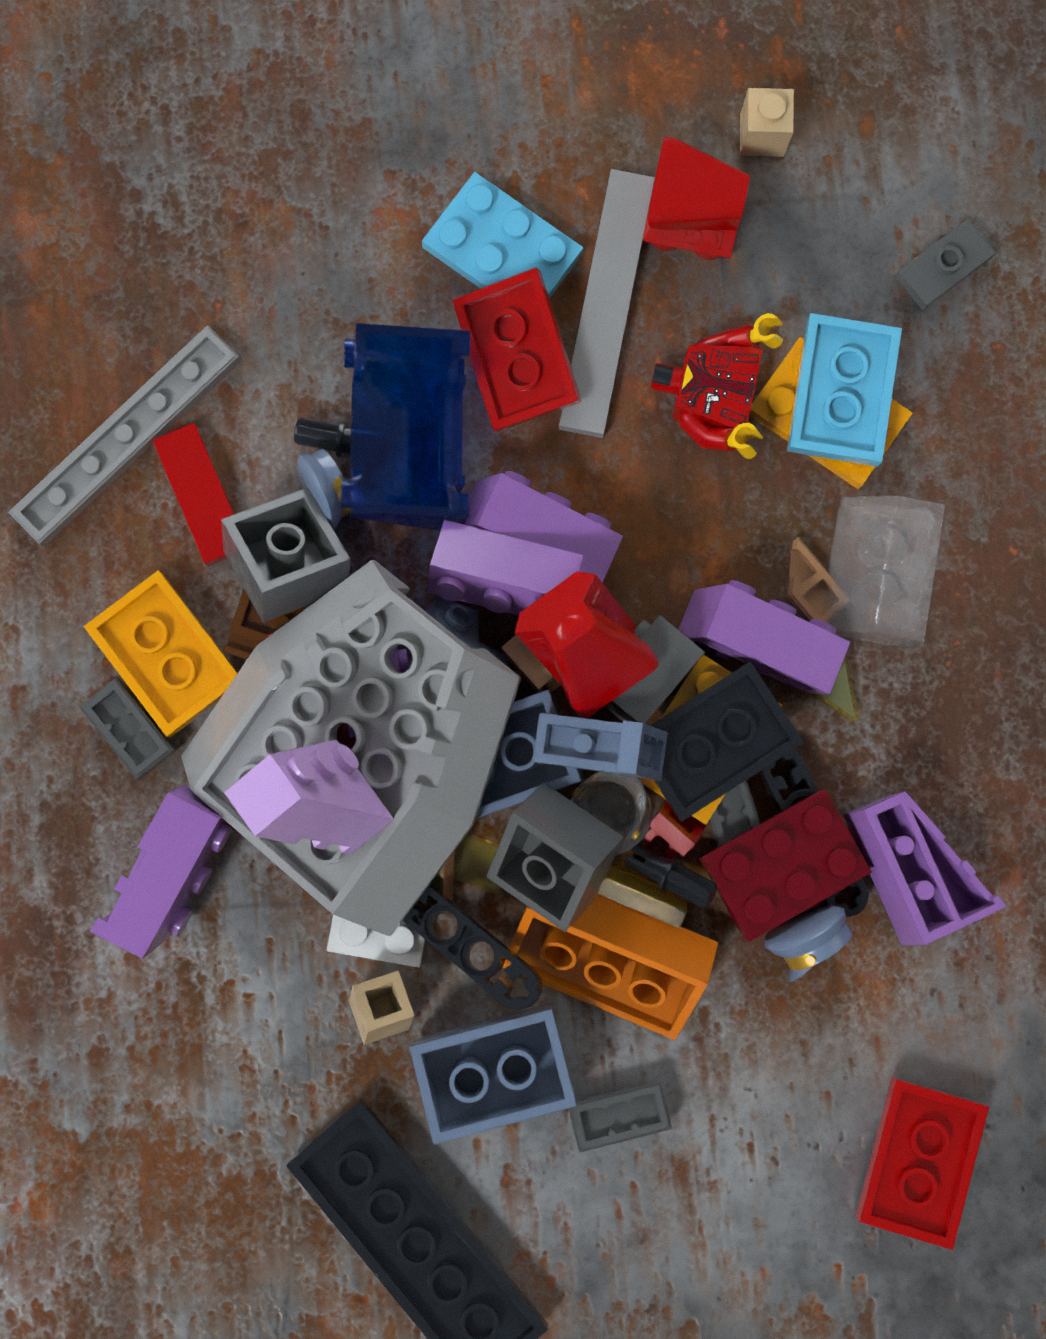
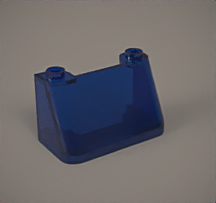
M356 323L353 339H344L343 367L352 368L350 479L341 480L340 506L341 508H349L351 518L441 531L444 520L464 524L467 520L469 494L459 492L465 486V476H462L463 390L466 386V375H464L465 361L462 357H469L470 331Z

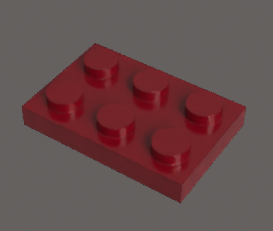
M825 788L818 790L699 857L711 881L716 884L717 892L745 942L758 938L872 873Z

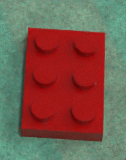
M535 267L452 300L493 431L500 432L582 402L540 269Z
M891 1077L855 1218L860 1223L953 1250L989 1106Z

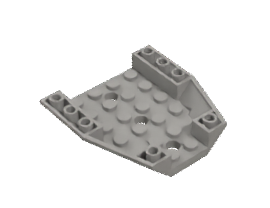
M371 560L255 647L181 757L191 791L328 911L353 923L391 936L473 827L521 677L485 648L471 649L406 596L410 590L407 585L377 561ZM400 644L407 646L413 657L411 667L404 673L398 671L392 663V653ZM343 723L349 724L356 733V743L351 751L358 760L359 767L357 769L394 818V821L351 855L342 853L339 848L340 845L330 844L325 849L314 848L312 840L302 838L296 844L255 837L224 792L269 754L337 740V730Z

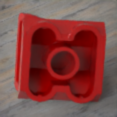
M664 136L642 241L650 242L656 249L661 251H672L677 248L694 251L705 260H715L720 257L731 258L737 229L744 210L750 175L677 138Z
M576 571L519 613L515 634L559 684L563 686L571 707L581 718L592 716L655 671L659 665V660L652 649L634 635V630L637 628L596 574Z

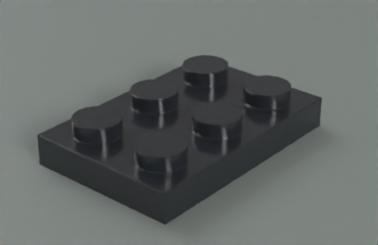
M750 661L650 725L668 733L661 781H653L679 821L682 822L803 744L804 741Z

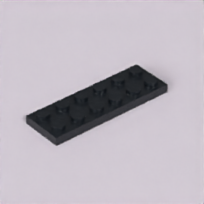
M362 1098L287 1163L286 1167L427 1339H538L548 1330V1323Z

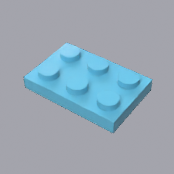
M476 172L471 175L422 240L423 249L480 289L536 267L541 270L549 299L583 255V247Z
M810 313L806 322L787 452L876 467L882 463L902 328Z

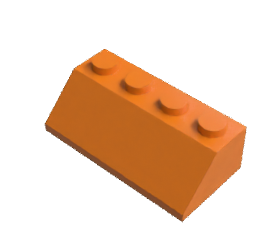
M598 892L594 901L566 932L526 905L509 949L536 970L541 977L543 985L672 1040H676L709 984L718 942ZM506 959L502 968H506L511 962Z

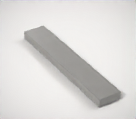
M614 169L610 171L571 364L582 402L562 409L559 430L603 438L655 177Z
M207 325L8 513L39 545L45 547L153 445L152 440L163 436L242 361L239 355Z

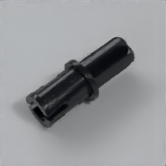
M299 418L296 423L294 442L298 445L334 451L336 457H342L343 453L373 458L377 461H382L387 441V433L385 432L379 433L350 427L347 421L343 420L340 425L308 418Z
M640 840L636 841L629 849L645 858V862L627 854L624 866L657 883L659 891L664 893L669 890L699 908H707L713 901L717 890L716 884L683 866L680 858L674 857L670 859L646 846Z

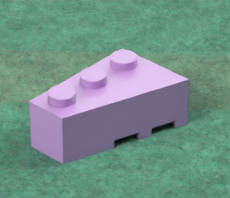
M337 740L269 754L224 792L255 837L296 844L302 838L312 840L314 848L325 849L330 844L340 845L339 848L342 853L350 855L394 821V818L357 769L359 763L354 753L345 745L339 744Z

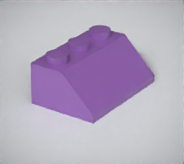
M444 520L430 562L427 592L439 595L449 601L460 600L483 606L492 612H506L519 616L521 611L576 571L580 572L584 555Z

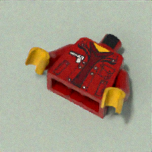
M766 313L761 315L754 325L750 324L729 329L700 339L696 344L689 345L684 356L682 368L656 362L650 390L676 395L671 417L679 421L680 428L701 448L728 452L737 449L747 459H752L757 454L752 446L745 444L751 438H763L755 426L748 423L763 349L757 346L760 342H763L770 348H777L782 344L783 338L778 334L767 336L768 331L772 327L783 325V322L777 316Z

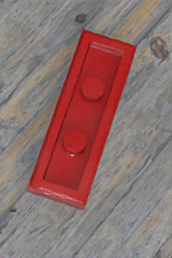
M191 423L152 441L202 560L208 567L227 559L223 552L221 519L235 515L200 431L195 423Z

